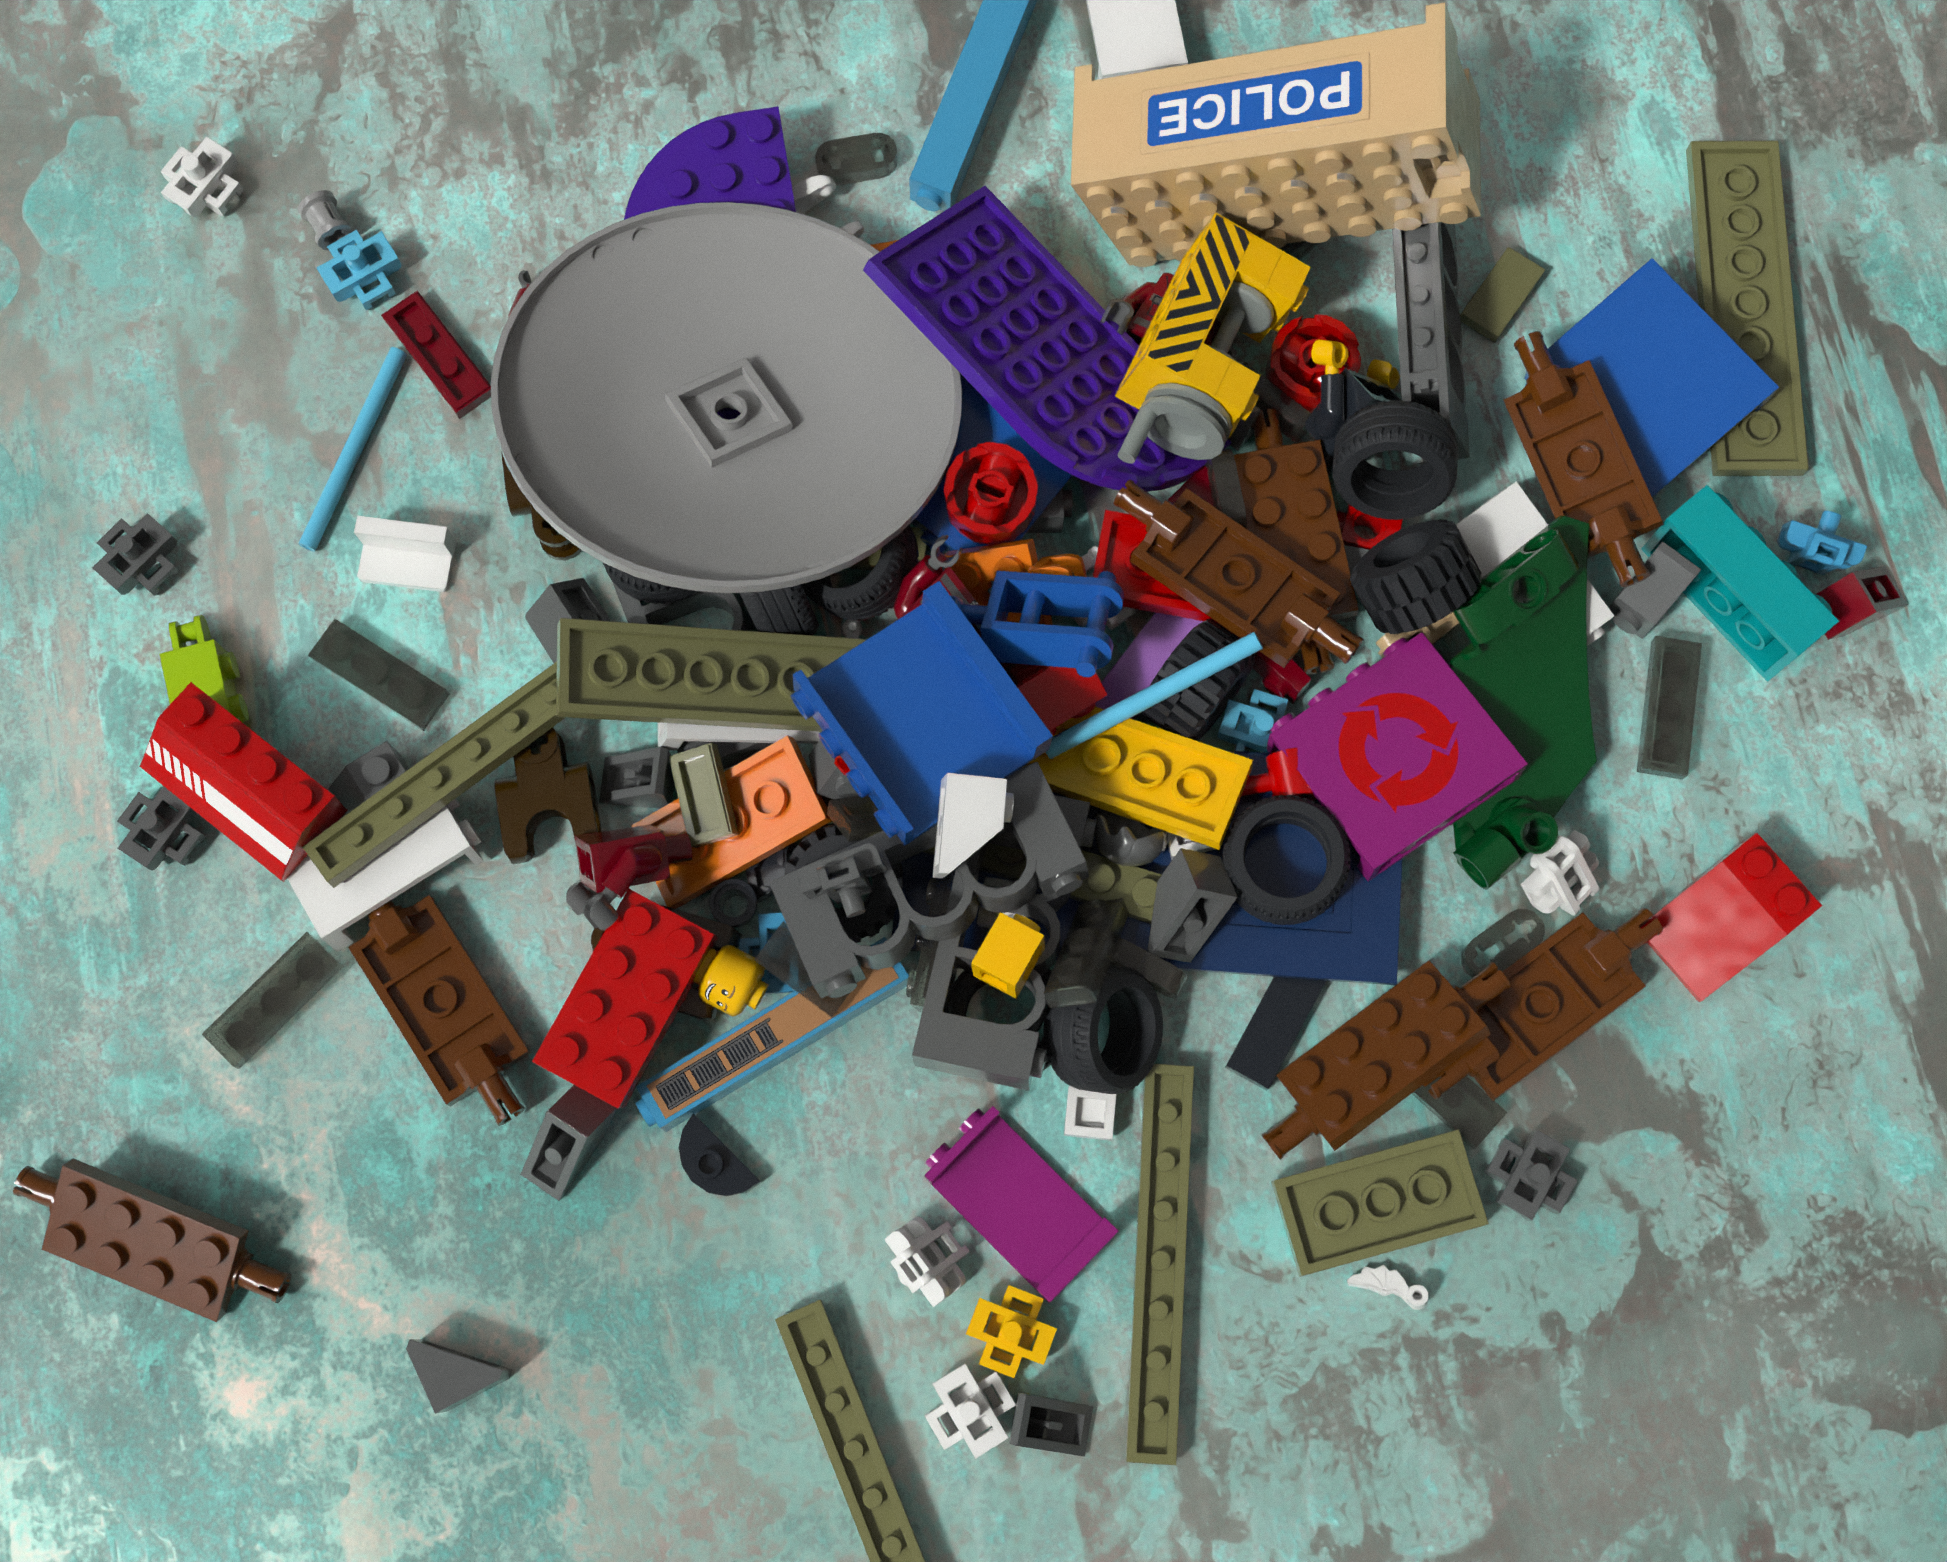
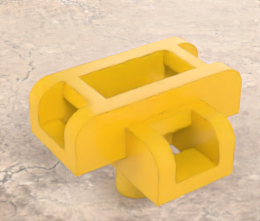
M1011 1285L1007 1287L1001 1306L979 1298L966 1335L987 1342L979 1365L1015 1378L1022 1357L1044 1365L1057 1328L1036 1320L1044 1300L1043 1298ZM1012 1298H1015V1299H1017V1300H1020V1301H1022V1302H1025V1303H1027V1304H1030V1305H1032V1307H1030V1306H1028V1305H1025V1304H1023V1303H1020V1302H1018V1301L1012 1300ZM991 1312H993V1313H992V1316H991V1319H990V1321H989L988 1327H987V1329H986V1332H984V1331H985V1328H986V1325H987V1323H988L989 1317H990V1315H991ZM1039 1330L1033 1348L1030 1351L1036 1332ZM994 1347L999 1348V1349H1001V1350H1004V1351H1006V1352H1009V1353H1011V1354H1014V1356H1013V1355H1010V1354H1008V1353H1005V1352H1003V1351H1000V1350H998V1349H995ZM990 1356L995 1357V1358H997V1359H1000V1360H1002V1361H1005V1362H1007V1363H1010V1365H1008V1364H1006V1363H1003V1362H1001V1361H998V1360H996V1359H993V1358H991Z

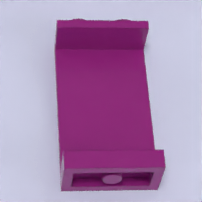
M994 1106L986 1113L978 1108L959 1127L964 1135L955 1145L950 1148L946 1143H943L926 1160L925 1164L930 1170L924 1177L1050 1303L1113 1238L1118 1230L1105 1217L1102 1219L1000 1117V1112Z

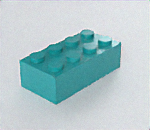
M1708 484L1666 518L1663 522L1664 525L1659 527L1641 548L1650 557L1663 541L1701 569L1682 593L1767 682L1839 622L1832 614V609L1827 601L1821 596L1813 594L1799 580V575L1795 568L1788 562L1780 560L1766 546L1763 535L1757 529L1747 526L1736 515L1730 501L1724 495L1714 492Z

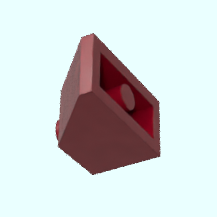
M1885 566L1852 572L1816 593V595L1821 596L1827 601L1832 609V614L1839 620L1837 624L1825 633L1828 640L1846 636L1908 605Z

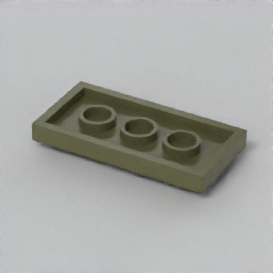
M1459 1129L1271 1181L1299 1277L1489 1224Z

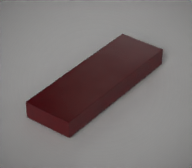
M418 290L381 315L385 323L459 419L491 398V385Z

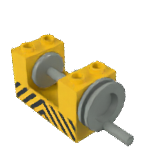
M1214 213L1183 255L1115 394V397L1139 410L1118 452L1120 460L1129 464L1134 463L1147 436L1163 449L1180 457L1206 460L1213 459L1221 454L1227 439L1236 429L1240 419L1246 420L1259 397L1253 391L1260 375L1241 365L1227 354L1237 332H1241L1260 343L1271 329L1278 332L1285 323L1290 311L1295 312L1300 307L1309 290V287L1303 283L1311 268L1310 266L1220 214ZM1216 319L1221 323L1212 344L1206 345L1204 341Z

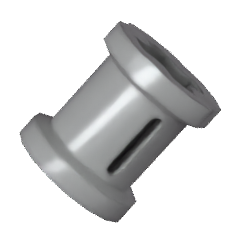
M328 190L314 192L306 196L298 205L299 214L303 220L310 222L316 233L315 241L322 250H329L327 248L328 245L354 231L351 224L342 219L336 209L337 200L333 193Z

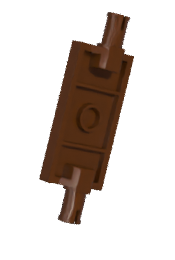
M1540 331L1529 333L1534 351H1530L1524 336L1514 343V347L1518 351L1529 376L1526 380L1527 385L1520 392L1503 399L1553 515L1555 519L1563 515L1589 523L1587 559L1599 553L1607 552L1620 580L1621 587L1634 585L1628 566H1632L1638 581L1641 582L1650 576V572L1646 569L1634 539L1663 526L1661 516L1590 360L1572 368H1561L1560 365L1554 364L1543 340V334Z
M1267 409L1268 417L1265 419L1263 410H1260L1261 413L1253 426L1257 451L1230 455L1228 462L1242 526L1341 593L1338 601L1330 610L1329 617L1335 621L1356 617L1359 609L1354 588L1350 581L1351 574L1320 439L1284 445L1278 419V410ZM1311 640L1309 643L1305 642L1302 645L1301 650L1306 674H1316L1317 667H1320L1321 673L1330 671L1335 667L1331 652L1315 641Z
M1131 479L1125 483L1127 489L1124 487L1120 489L1113 504L1145 524L1146 531L1148 532L1143 541L1133 551L1130 562L1238 637L1243 638L1255 632L1263 647L1259 651L1278 665L1285 668L1305 642L1309 643L1311 640L1341 659L1344 664H1347L1351 659V655L1354 656L1364 639L1329 617L1330 610L1336 604L1341 594L1187 488L1174 502L1168 500L1161 502L1135 484Z
M428 895L416 904L406 908H402L400 905L396 906L390 900L369 913L368 917L371 921L368 926L370 930L365 937L348 948L445 1104L451 1107L470 1093L478 1091L498 1126L512 1120L503 1103L511 1115L514 1114L515 1117L520 1115L525 1108L523 1104H520L503 1074L505 1070L532 1052L434 898Z
M1642 908L1636 915L1614 931L1609 929L1603 931L1595 927L1584 912L1578 915L1502 971L1512 987L1504 990L1477 1011L1491 1034L1423 1085L1424 1088L1438 1077H1442L1430 1086L1431 1089L1428 1090V1093L1437 1100L1443 1093L1469 1075L1474 1077L1493 1102L1644 990L1646 985L1635 974L1630 964L1632 960L1631 954L1653 937L1663 932L1662 925L1656 918L1646 927L1640 929L1653 916L1647 908Z
M1427 961L1276 1075L1296 1101L1294 1105L1296 1110L1269 1131L1262 1133V1137L1280 1160L1313 1133L1316 1137L1321 1134L1332 1149L1336 1151L1491 1034L1477 1011L1504 990L1512 987L1501 970L1498 971L1497 965L1491 962L1485 969L1461 987L1456 985L1452 987L1431 961Z
M74 1158L62 1165L59 1179L37 1171L31 1166L23 1168L16 1178L15 1184L21 1186V1188L18 1186L14 1187V1195L22 1196L50 1208V1217L41 1250L215 1322L219 1321L226 1314L233 1292L241 1287L269 1298L275 1303H279L287 1293L290 1284L285 1283V1281L290 1282L292 1274L253 1260L254 1254L249 1253L245 1248L249 1230Z

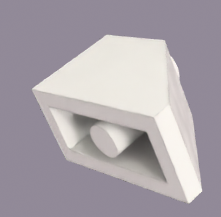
M947 773L941 779L933 878H944L999 833L1003 829L1004 822H1011L1014 795L1013 793L1006 792L1007 779Z

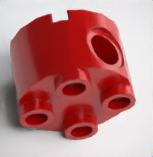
M1315 314L1314 318L1302 319L1303 316L1288 322L1279 330L1272 344L1266 364L1264 381L1266 392L1283 411L1305 420L1308 419L1321 401V375H1325L1326 366L1316 364L1312 360V347L1316 340H1330L1340 342L1346 346L1348 358L1346 363L1339 368V374L1345 368L1358 373L1361 367V356L1358 350L1359 343L1355 334L1342 321L1328 315Z
M985 442L977 444V447L971 448L967 452L965 450L956 456L946 473L944 498L949 521L961 535L975 543L987 545L1012 542L1026 530L1034 517L1038 484L1034 470L1021 452L1007 444Z

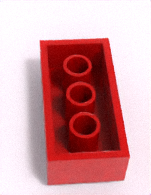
M631 889L627 890L616 910L619 914L618 919L604 931L532 1060L533 1063L618 1109L626 1107L690 991L701 963L719 938Z

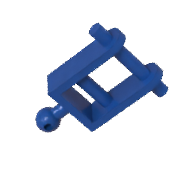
M997 571L987 606L965 604L961 598L950 595L971 624H981V638L998 662L1076 668L1077 673L1082 677H1092L1096 669L1102 668L1110 662L1113 642L1105 633L1108 618H1112L1120 613L1124 602L1122 588L1116 583L1115 575L1108 571L1101 572L1097 578ZM1008 613H1022L1019 623L1006 622ZM1041 615L1088 618L1086 627L1039 624Z

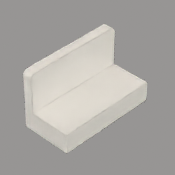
M357 516L354 534L363 544L357 574L361 582L446 592L448 590L457 541L448 527Z

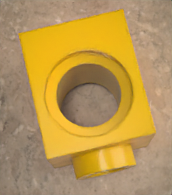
M1000 912L971 962L973 976L1017 999L1045 949L1044 935L1039 933L1041 928L1035 922L1022 915L1015 914L1011 918Z

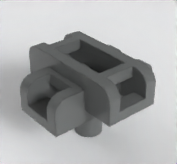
M148 513L133 528L121 518L97 542L107 554L92 568L121 595L128 594L138 583H141L155 596L160 591L157 588L171 574L175 576L180 572L165 558L176 547L177 540ZM158 561L161 566L147 579L144 574Z
M164 786L153 801L138 792L117 820L118 823L130 830L117 849L151 871L155 870L167 855L185 866L189 861L188 855L197 843H202L207 836L189 825L197 813ZM145 805L147 809L139 816L135 824L132 820ZM181 832H186L187 834L176 849L171 848Z
M866 843L803 866L799 869L797 878L802 893L806 897L811 899L826 893L837 904L842 903L847 918H851L866 912L861 895L873 891L868 877L887 871V867L878 849L873 844Z
M1539 1130L1532 1131L1523 1148L1506 1138L1501 1139L1493 1159L1484 1171L1485 1174L1503 1184L1495 1202L1517 1212L1528 1221L1533 1220L1540 1206L1552 1213H1561L1577 1182V1179L1559 1170L1570 1148ZM1538 1149L1539 1151L1550 1156L1551 1159L1549 1160L1543 1157L1542 1155L1535 1152V1150ZM1516 1158V1161L1510 1173L1508 1174L1507 1170L1511 1165L1513 1159ZM1558 1184H1561V1187L1553 1200L1551 1197L1555 1189L1557 1188Z

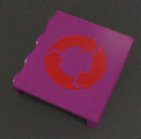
M1422 632L1409 641L1404 637L1395 641L1384 651V658L1374 665L1370 666L1368 662H1365L1356 667L1346 677L1347 683L1335 691L1330 687L1322 690L1308 702L1309 708L1296 717L1293 713H1289L1280 718L1270 729L1272 733L1269 736L1266 747L1270 754L1279 749L1286 756L1285 749L1298 748L1297 770L1305 779L1320 804L1339 821V827L1343 828L1347 839L1361 856L1357 868L1368 882L1518 780L1528 764Z

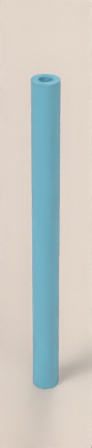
M390 347L298 543L301 547L313 552L316 551L407 357L404 351L396 347Z
M1252 632L1053 736L1050 748L1046 751L1047 756L1052 759L1263 649L1259 638L1255 632Z

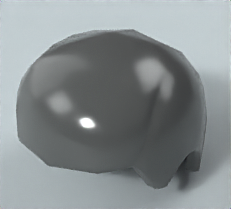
M1106 810L1095 814V820H1097L1095 830L1097 848L1105 858L1121 866H1142L1156 859L1165 851L1168 845V832L1155 827L1148 829L1143 823Z

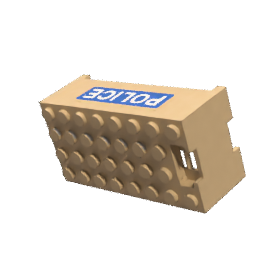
M1445 2L1426 5V23L1099 80H1095V68L1092 64L1075 67L1071 186L1126 262L1137 267H1149L1158 261L1172 259L1181 261L1183 255L1215 212L1277 248H1282L1287 243L1301 241L1322 243L1328 241L1330 237L1344 235L1366 237L1374 234L1375 231L1394 228L1408 231L1417 229L1423 224L1437 222L1459 224L1468 218L1481 216L1480 98L1469 68L1463 69L1460 62L1457 34Z

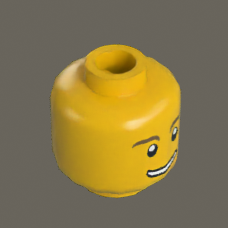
M725 945L719 951L712 948L701 963L693 981L699 985L698 995L702 1001L730 1016L741 1014L747 1006L755 1010L769 984L762 981L765 971L763 962L733 945Z

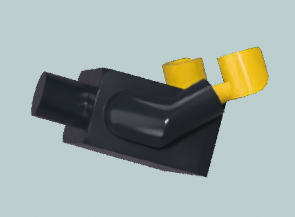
M1318 339L1313 344L1311 355L1314 363L1326 366L1325 375H1321V401L1306 420L1305 428L1315 440L1320 439L1328 471L1333 465L1337 434L1344 422L1348 420V417L1359 411V409L1366 408V406L1373 405L1374 403L1402 400L1392 390L1398 385L1400 374L1390 362L1377 359L1372 360L1368 367L1367 376L1347 368L1339 374V368L1347 361L1348 349L1340 342Z

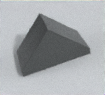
M658 747L605 757L599 802L611 805L657 809L671 803L675 781L669 756H671L669 750Z
M409 1339L406 1347L435 1414L447 1412L508 1380L512 1372L510 1368L422 1339Z
M1018 1391L1009 1443L1020 1447L1085 1457L1093 1406Z

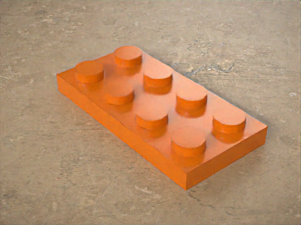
M785 736L724 772L739 835L698 848L692 847L691 861L669 864L670 878L656 881L667 907L679 908L716 887L719 883L734 877L833 821L822 796L816 792L814 779L793 737ZM679 798L634 823L631 827L652 825L663 830L665 836L686 833Z

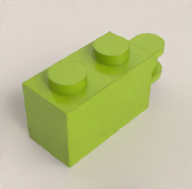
M202 614L194 616L192 622L181 625L178 621L169 623L173 650L159 653L169 703L171 704L186 686L192 682L242 723L248 721L249 712L246 702L241 694H237L234 679L240 677L237 660L232 651H226L218 642L211 639L205 617ZM189 641H198L197 644H193L190 646H187L186 642Z

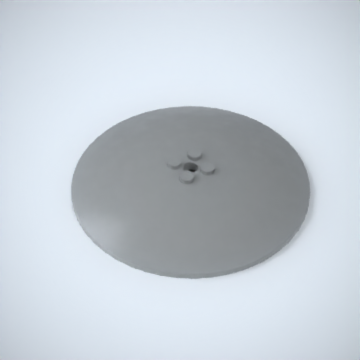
M732 202L695 203L654 210L616 222L589 235L566 250L538 275L513 308L502 330L493 361L491 408L499 446L506 465L519 489L535 510L557 532L579 549L618 570L665 586L715 593L763 592L797 586L846 569L877 552L898 536L920 514L935 494L946 474L956 447L962 404L960 373L863 271L867 261L879 253L878 250L867 242L829 223L785 209ZM723 408L738 410L741 414L735 419L728 420L718 416L717 412Z

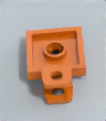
M1033 539L962 549L959 559L951 566V569L979 605L983 606L988 604L990 597L988 589L991 588V581L995 580L997 571L1073 576L1072 573H1074L1075 576L1087 577L1084 560L1079 555L1059 554L1042 557L1038 561ZM958 550L948 551L944 556L952 557ZM1009 612L1006 622L1019 623L1022 613ZM1041 615L1039 624L1053 625L1051 615Z

